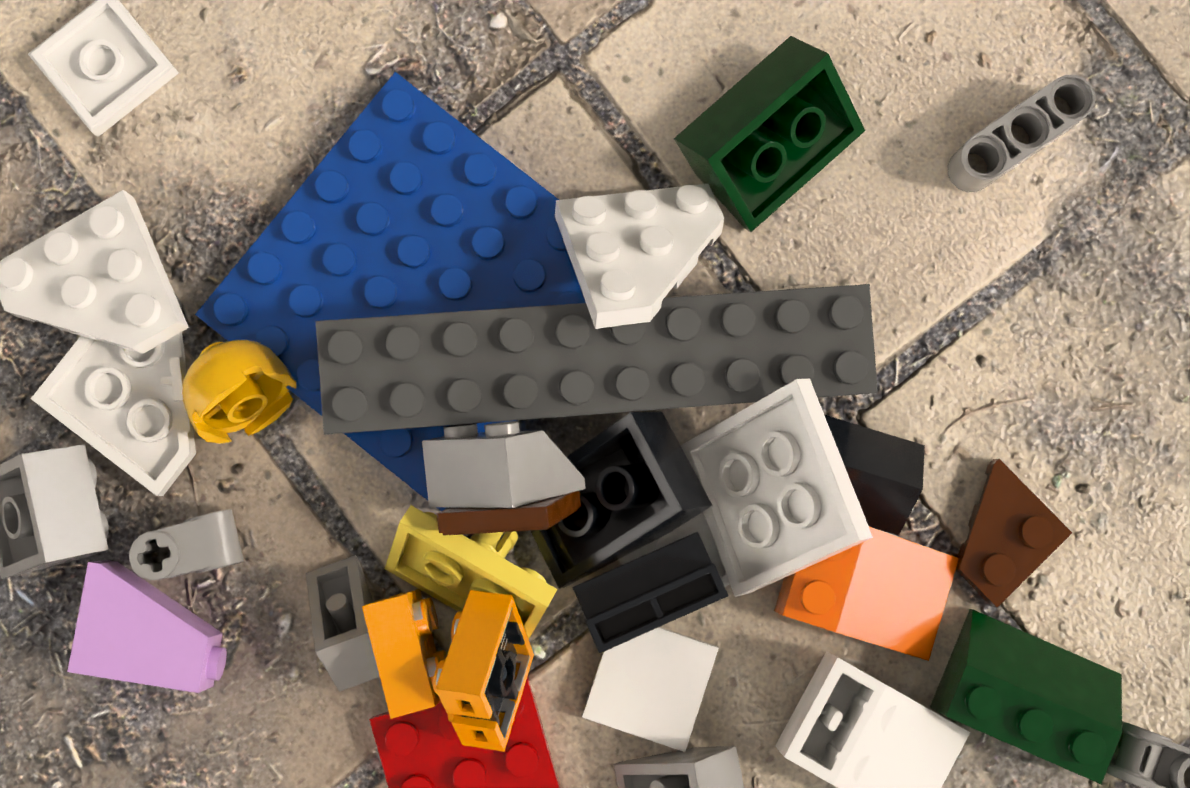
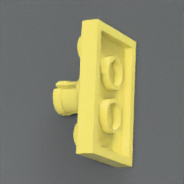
M410 505L399 522L385 566V570L456 611H463L470 590L512 595L528 639L531 637L558 590L547 584L544 577L538 572L526 567L520 568L505 559L508 552L518 541L516 531L505 532L502 539L500 538L504 532L473 534L470 539L462 534L443 536V533H439L437 514L422 512Z

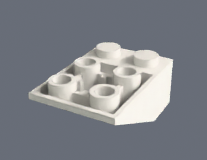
M826 651L775 747L786 759L838 788H941L970 732Z

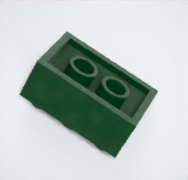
M790 36L680 132L674 140L696 176L704 184L708 183L717 199L746 230L752 232L864 133L865 129L829 54Z
M970 609L930 708L948 718L1102 785L1122 734V674Z

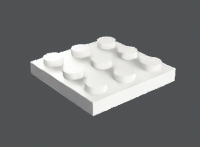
M810 378L796 379L680 445L713 505L703 512L735 597L752 593L873 538Z

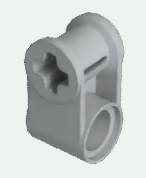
M232 509L184 520V523L140 535L132 543L129 551V562L133 571L141 578L147 580H161L196 572V574L244 562ZM160 547H168L170 557L162 560V562L154 563L152 553L160 550Z
M1122 721L1124 737L1115 764L1109 765L1106 773L1142 788H1186L1183 778L1184 772L1190 766V748L1172 742L1173 739Z

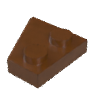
M993 459L987 465L985 474L988 476L979 504L974 505L968 523L969 534L967 540L961 544L957 556L959 560L956 571L990 606L997 608L1072 532L1000 459Z

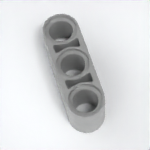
M1078 75L1059 77L973 135L950 158L948 176L951 182L958 189L965 192L980 191L1058 139L1092 111L1095 104V92L1091 84L1085 78ZM1054 97L1063 98L1068 102L1071 108V115L1062 113L1057 109ZM1011 125H1018L1027 132L1029 144L1018 142L1013 137ZM968 154L981 156L987 164V173L974 171L969 165Z

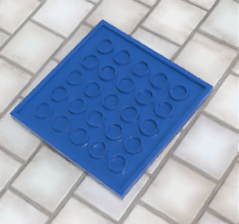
M394 72L195 315L227 341L250 340L270 348L285 364L296 381V389L289 385L286 388L322 416L316 321L586 302L555 219L556 200L559 199L402 76ZM499 422L477 423L478 433L485 432L484 425ZM444 426L344 433L428 501L422 441L443 437ZM436 507V508L439 509L440 511H443V510L447 509L448 507Z

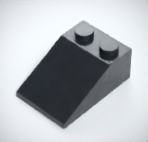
M630 412L567 456L569 461L585 478L586 489L579 490L581 507L547 530L530 531L558 588L561 589L672 532L713 505L663 412Z

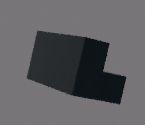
M824 415L868 526L899 536L923 490L925 445Z
M698 532L572 587L585 615V622L599 654L729 596Z

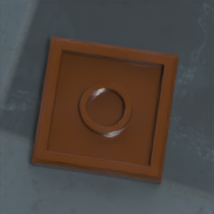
M575 491L515 508L449 507L437 513L439 533H443V536L547 530L581 507L580 492Z

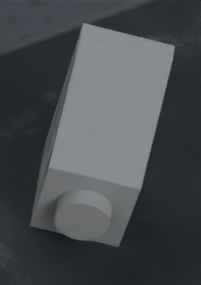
M354 555L307 572L306 581L315 652L338 691L340 692L379 678L362 606L372 603L373 599L357 556Z
M736 746L693 747L686 749L685 752L677 750L613 764L618 788H744Z

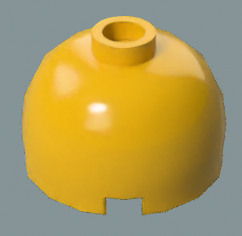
M250 340L215 342L203 349L199 357L188 369L183 380V403L188 418L197 434L206 442L222 444L232 442L227 433L244 429L246 434L250 436L276 421L290 407L293 398L286 387L289 385L296 389V381L278 356L270 348L259 342Z

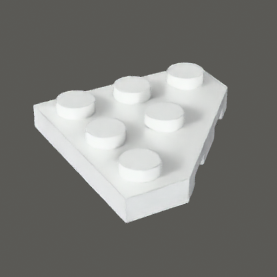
M708 183L556 200L555 219L595 329L650 322L661 309L662 300L672 288L677 289L696 266L699 254L708 244L712 246L721 235L724 223V216Z
M124 190L0 260V300L4 311L18 318L54 326L69 333L112 343L141 354L189 328L134 197Z
M182 332L143 354L124 349L112 343L80 336L31 398L156 496H164L196 455L193 425L185 410L182 395L183 380L187 374Z

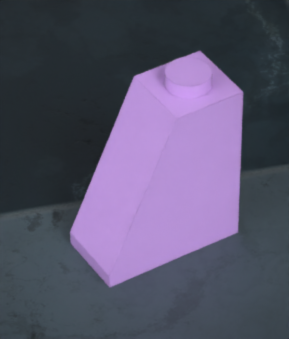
M109 560L88 562L67 672L200 693L213 687L214 680L219 681L222 677L227 651L226 648L220 647L222 632L120 563Z

